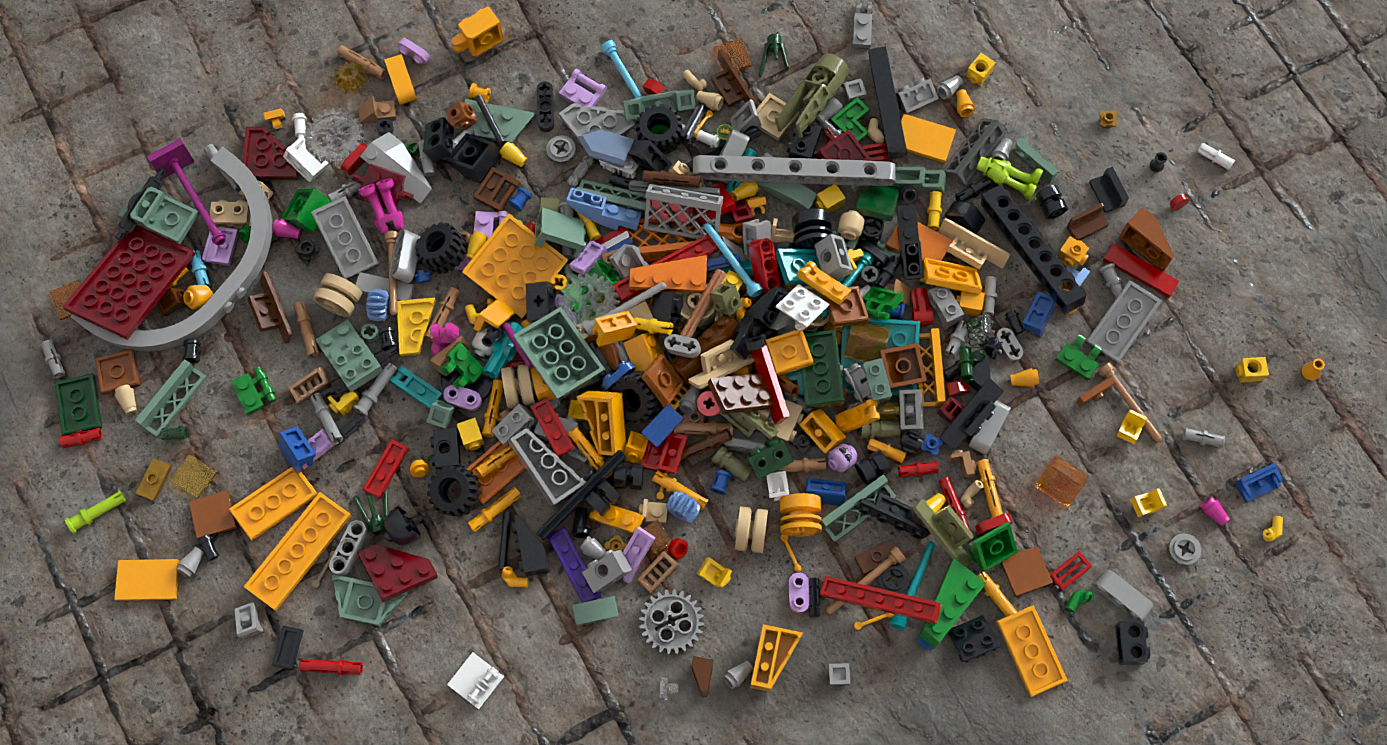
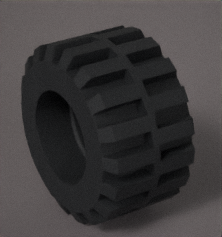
M654 104L650 109L646 107L645 112L641 111L639 114L640 118L637 117L636 120L638 140H650L662 153L666 152L669 154L671 149H677V145L681 143L680 136L683 132L681 117L677 115V111L675 109L671 110V107L668 105L664 107V104H659L657 107ZM656 125H665L669 128L666 133L660 135L650 132Z
M439 222L437 225L432 224L430 228L427 227L426 231L420 234V239H417L416 243L418 245L415 246L416 256L432 272L437 274L443 272L445 274L449 270L453 271L456 266L460 265V262L465 258L464 255L467 254L466 248L468 246L465 238L449 223Z
M645 371L630 373L617 380L615 385L612 386L613 392L622 393L624 421H630L631 424L641 423L655 416L661 410L660 407L663 406L641 376ZM634 391L639 395L641 404L636 401Z
M457 466L442 467V470L435 472L436 476H431L430 480H432V483H428L427 487L430 488V491L427 492V496L431 497L429 503L434 504L433 508L439 511V513L460 517L463 514H469L470 510L476 508L475 503L480 502L481 499H478V495H482V491L479 490L481 483L476 482L478 477L472 475V471ZM458 480L461 484L462 492L459 499L452 503L447 495L448 487L452 482Z

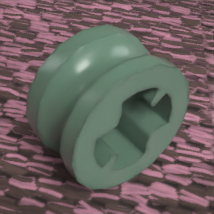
M369 323L362 327L361 334L365 341L371 343L379 338V330L376 325ZM371 329L373 331V336L369 337V335L366 333H368V330Z

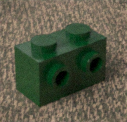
M774 438L766 443L767 446L761 449L756 447L750 450L749 455L746 456L758 480L794 462L782 439Z

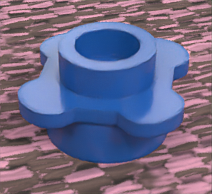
M427 269L416 271V275L413 278L416 279V283L431 281L432 273L428 272Z
M928 433L925 435L924 443L921 444V449L929 454L938 455L939 447L943 444V440L933 437L932 434Z

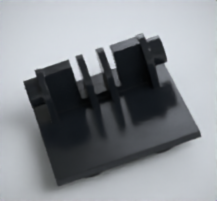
M983 615L955 626L948 631V635L960 654L959 659L961 662L967 663L969 662L968 660L975 657L979 658L980 655L984 656L985 653L996 651L997 648L1001 647Z

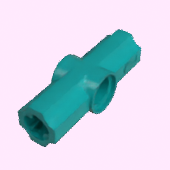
M509 322L515 333L524 329L515 322ZM505 331L502 337L494 342L491 350L492 355L483 369V372L493 379H499L501 369L505 368L507 362L512 361L516 354V348Z

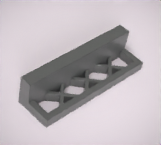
M981 119L943 170L946 175L955 176L962 186L968 184L978 171L976 168L981 156L988 158L1006 134L999 120Z

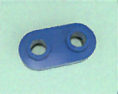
M623 361L616 367V372L612 375L608 374L602 379L601 387L605 392L611 391L612 386L615 385L617 380L635 370V366L631 361L627 363Z

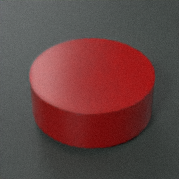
M1180 194L1174 197L1169 205L1174 211L1179 210L1189 202L1186 194Z
M681 538L673 539L668 546V553L676 559L684 557L688 550L687 542Z

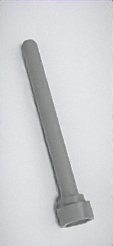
M660 282L603 316L624 312L664 290L666 284ZM587 320L582 323L589 337L593 335L592 329L595 324L593 320Z

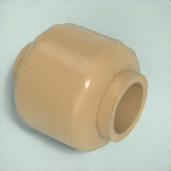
M853 210L842 214L838 226L841 236L848 240H854L861 236L864 218L859 212Z

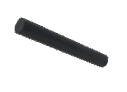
M477 95L475 100L498 144H504L505 140L482 95Z
M503 511L498 570L501 571L507 565L511 521L510 511Z

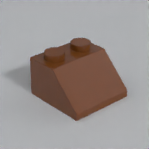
M919 343L880 350L890 389L922 385L927 381Z

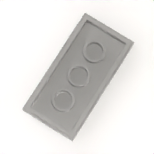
M346 196L311 211L344 279H348L379 264Z
M1129 280L1086 343L1093 348L1095 345L1102 348V354L1119 363L1162 300Z

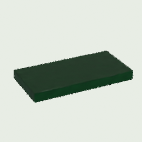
M836 330L804 334L814 361L813 365L801 368L806 409L844 404Z

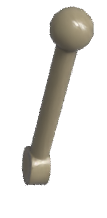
M335 551L330 552L329 560L317 580L312 582V587H320V581L327 571Z

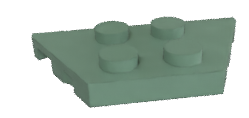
M465 99V103L472 106L478 122L472 125L474 136L497 142L477 101ZM486 103L505 143H513L517 136L523 132L530 120L532 121L534 118V112Z
M332 574L339 616L343 619L381 626L408 594V592H405L382 603L372 582Z

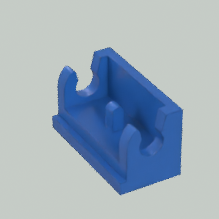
M1038 291L1023 321L1025 331L1033 330L1035 336L1041 338L1056 307V303L1050 295Z
M667 405L642 431V434L656 447H659L684 418L670 405Z
M298 426L280 432L278 446L296 474L302 471V466L306 463L310 468L316 453Z
M1273 463L1241 478L1235 483V486L1245 503L1279 488L1283 478L1276 468V464Z

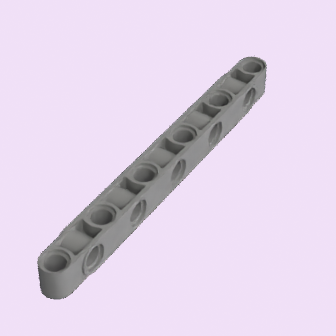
M698 155L693 158L692 175H700L701 180L891 186L896 183L895 164L892 162ZM719 166H720V167H723L724 169L718 170V169H716V167H719ZM753 168H759L761 170L755 171L753 170ZM791 169H796L798 172H792ZM829 170H832V171H834L835 173H834V174H831V173H829L828 171H829ZM865 172H871L872 175H867Z

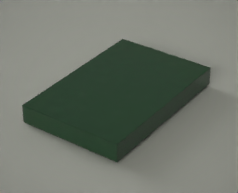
M862 186L856 211L861 215L892 222L900 188L895 186Z
M93 373L54 382L62 436L74 434L79 430L88 431L95 428H103L95 375Z

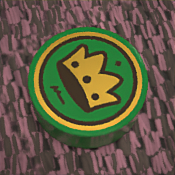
M721 124L717 127L716 135L721 138L720 142H726L733 129L731 125Z

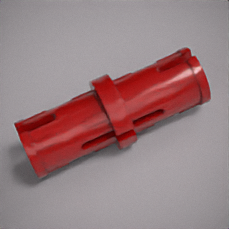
M100 428L88 431L79 430L71 435L60 436L59 442L63 449L74 445L83 446L88 442L102 440V432Z
M937 461L927 463L915 462V464L898 466V470H900L898 475L899 478L937 474L939 473V469H937L939 465Z

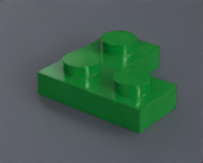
M857 97L834 115L830 122L838 130L840 129L842 133L849 129L860 143L868 136L869 132L858 121L866 116L870 109Z

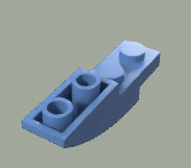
M575 188L570 189L566 203L581 215L614 230H618L619 226L637 230L641 212L606 203L607 197Z

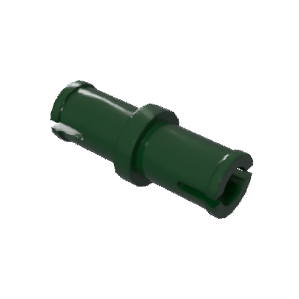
M962 346L959 348L960 360L958 367L961 369V381L969 383L973 381L972 368L974 367V362L971 359L970 347Z

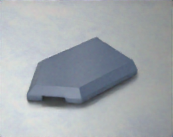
M602 129L577 137L589 157L621 167L625 166L629 157L627 153L635 143L633 138Z

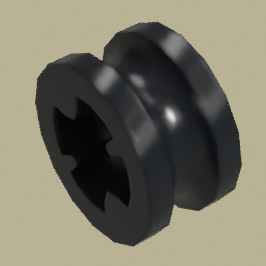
M384 118L377 122L379 135L383 136L388 132L393 133L394 127L391 120ZM383 125H388L387 130H383Z

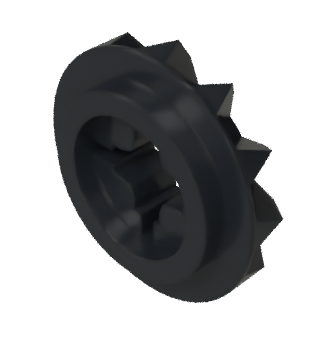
M897 563L896 565H891L878 576V583L884 590L902 593L909 586L910 575L904 566ZM891 572L894 577H901L897 580V585L888 581L891 578Z

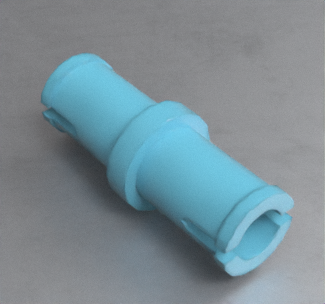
M197 250V254L191 260L192 274L195 275L198 285L210 287L206 273L207 267L203 264L201 252Z

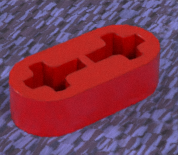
M360 144L343 161L341 169L345 173L352 175L365 162L360 156L367 146Z
M1004 513L977 524L975 529L979 537H982L1007 522L1012 525L1013 521L1009 513Z

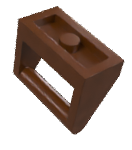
M693 656L692 672L701 697L705 698L709 692L713 659Z

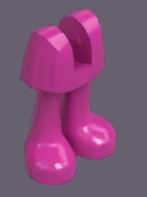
M392 178L376 182L387 213L383 211L374 183L358 190L362 197L369 199L376 216L373 222L383 236L385 232L389 231L388 224H386L388 221L393 220V225L397 231L404 228L402 212L396 209L390 189L394 185Z
M438 323L430 326L429 337L433 341L431 345L433 356L446 348L448 343L451 344L460 337L458 336L460 334L459 328L453 323H446L445 328H440Z

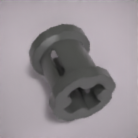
M866 266L862 269L858 276V281L862 286H870L878 277L877 269L873 266Z

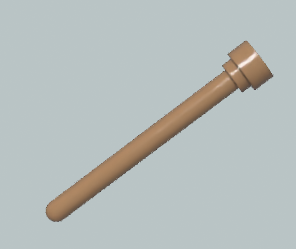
M387 231L384 234V242L388 246L389 312L391 315L397 314L396 278L390 276L391 262L398 235L396 231Z
M1109 362L1100 368L1098 373L1102 378L1105 377V379L1112 377L1115 381L1113 386L1130 409L1146 417L1115 376L1113 365ZM1147 418L1143 426L1156 442H1160L1162 440L1161 435Z
M895 546L889 551L888 558L860 580L858 584L867 586L891 565L903 562L906 559L905 556ZM836 600L826 608V613L828 615L833 614L845 602Z

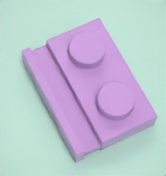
M217 227L219 232L225 234L226 242L223 245L217 246L212 242L213 235L209 232L202 260L206 263L211 262L212 264L230 266L239 231L232 228Z

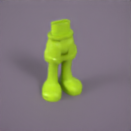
M982 156L976 168L984 172L983 175H986L996 184H1006L1018 190L1027 200H1031L1043 172L1042 169L1037 168L1031 174L1024 173L1012 167L1009 161L992 159L991 157L987 159ZM1009 176H1012V177H1014V178H1017V179H1019V180H1021V181L1027 183L1028 185L1022 184V183H1020V182H1018V181H1016V180L1010 178Z

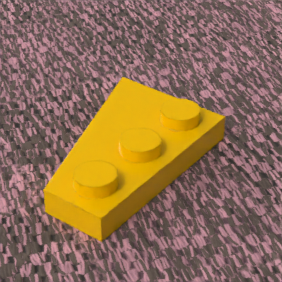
M435 297L397 301L399 354L401 357L420 355L435 305Z

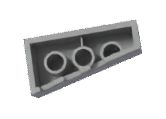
M527 428L507 441L550 506L555 505L586 483Z

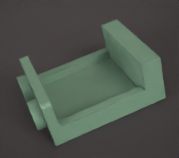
M542 207L535 220V246L542 248L545 240L573 248V257L576 258L580 252L584 251L586 246L584 241L586 234L584 221Z
M882 358L865 362L862 369L866 374V378L862 382H868L872 400H877L878 404L888 402L892 397Z

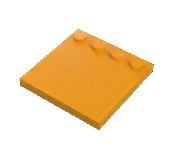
M508 214L462 273L496 300L516 311L515 314L522 319L527 313L526 284L545 281L551 283V278L560 272L568 262V259L546 242H544L542 248L535 246V233L511 214Z

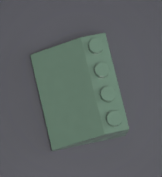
M562 307L513 335L556 399L588 385L601 377L605 370Z

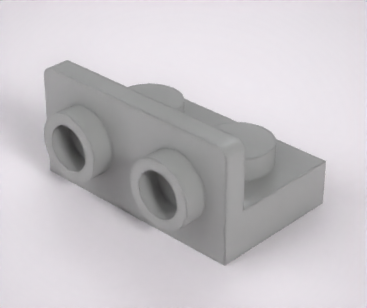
M923 77L915 80V85L908 87L907 84L898 88L899 92L896 93V97L899 98L904 113L911 112L939 99L931 79L924 80Z
M624 244L609 258L622 280L630 276L631 268L648 266V263L641 256L640 249L635 245Z

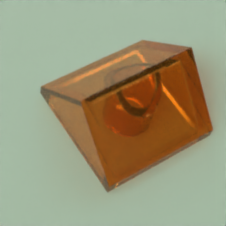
M870 323L851 324L843 356L863 362L881 359L880 350L886 349L890 329Z
M1055 455L1035 487L1069 508L1089 476L1058 455Z

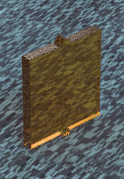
M742 38L731 42L726 41L724 44L714 46L716 55L718 56V50L722 48L730 56L733 67H736L738 70L752 66Z
M80 280L63 284L62 287L50 291L61 321L72 315L64 310L63 305L81 285Z

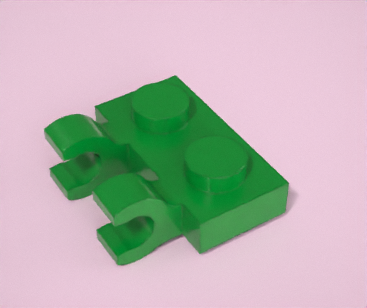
M1079 334L1072 346L1068 343L1065 344L1055 360L1088 381L1099 365L1094 360L1102 348L1095 345L1090 354L1086 356L1079 351L1086 338Z
M457 342L445 355L448 361L440 368L444 374L451 373L455 368L460 372L459 377L453 381V385L457 389L460 386L463 388L467 383H474L483 373L484 369L461 342Z

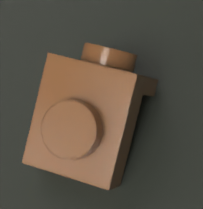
M953 451L948 457V463L960 461L964 480L971 479L976 472V464L974 460H971L969 451Z

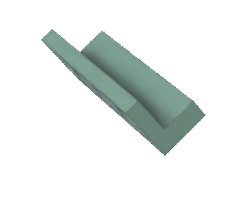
M583 179L581 180L580 187L576 188L607 197L606 203L641 212V216L645 217L646 202L637 201L639 199H647L644 193ZM584 186L592 187L594 190L585 189ZM606 190V191H610L611 194L602 193V192ZM621 195H628L629 199H628V198H624V197H620V196H621Z
M184 359L135 421L159 438L208 377ZM193 373L200 377L196 383L189 384L188 379ZM186 389V396L182 399H177L176 393L179 390ZM173 404L174 410L172 413L164 415V408L167 405ZM161 419L162 425L157 431L149 427L154 420Z
M884 474L821 520L820 525H822V528L834 543L871 517V515H864L860 518L862 513L859 510H854V504L858 500L864 499L874 504L877 492L882 488L885 489L891 498L895 499L897 497L887 485L888 479ZM848 513L858 514V519L855 523L846 522V515ZM833 524L843 525L842 532L837 536L829 529Z

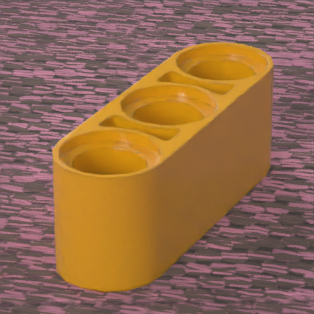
M402 54L384 59L399 104L402 105L417 100Z

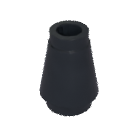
M583 507L575 509L572 532L576 538H587L591 532L587 509Z

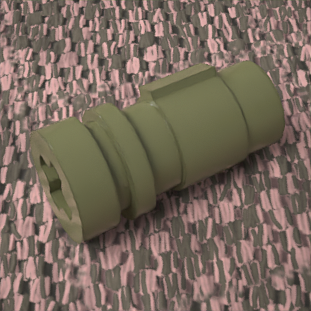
M872 422L859 428V436L863 439L868 437L870 439H874V437H900V422Z
M724 446L717 451L712 459V462L716 465L719 464L721 469L725 468L730 474L743 482L753 472L746 463L733 456V452H728V449Z

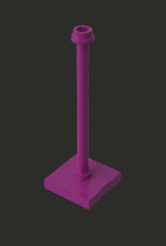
M179 138L148 155L147 158L157 172L159 168L167 172L163 179L175 172L213 235L212 242L217 246L223 245L226 242L225 234L219 232L181 169L194 162L182 140Z

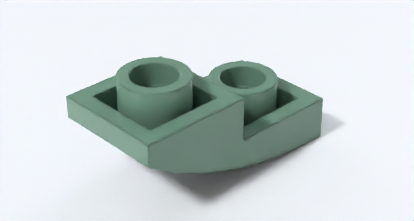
M615 596L572 605L576 625L618 616Z

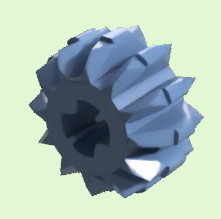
M375 289L370 290L368 293L366 311L367 317L370 320L385 321L389 313V294L386 290Z
M674 492L666 505L669 513L685 523H692L698 516L701 508L693 497L683 492Z

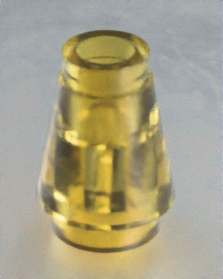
M893 400L878 404L876 407L880 418L896 420L897 417H900L899 402H894Z

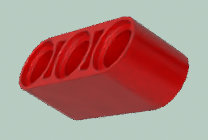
M769 238L751 241L749 244V254L754 281L763 288L761 294H766L775 286L780 288L773 242Z

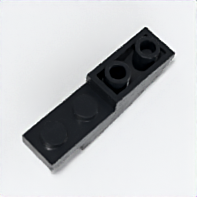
M916 205L897 206V233L904 280L924 278Z
M775 286L763 295L748 310L734 331L738 335L730 349L739 358L746 360L751 351L746 350L744 341L751 337L759 336L764 328L770 329L781 311L776 308V305L787 295L779 287Z

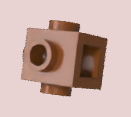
M460 101L455 102L446 110L447 120L452 127L466 130L478 122L475 112L469 104Z

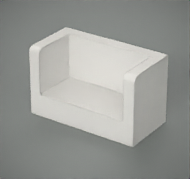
M300 137L286 149L283 158L310 183L326 169L328 162L326 160L322 164L318 162L302 146L304 139Z

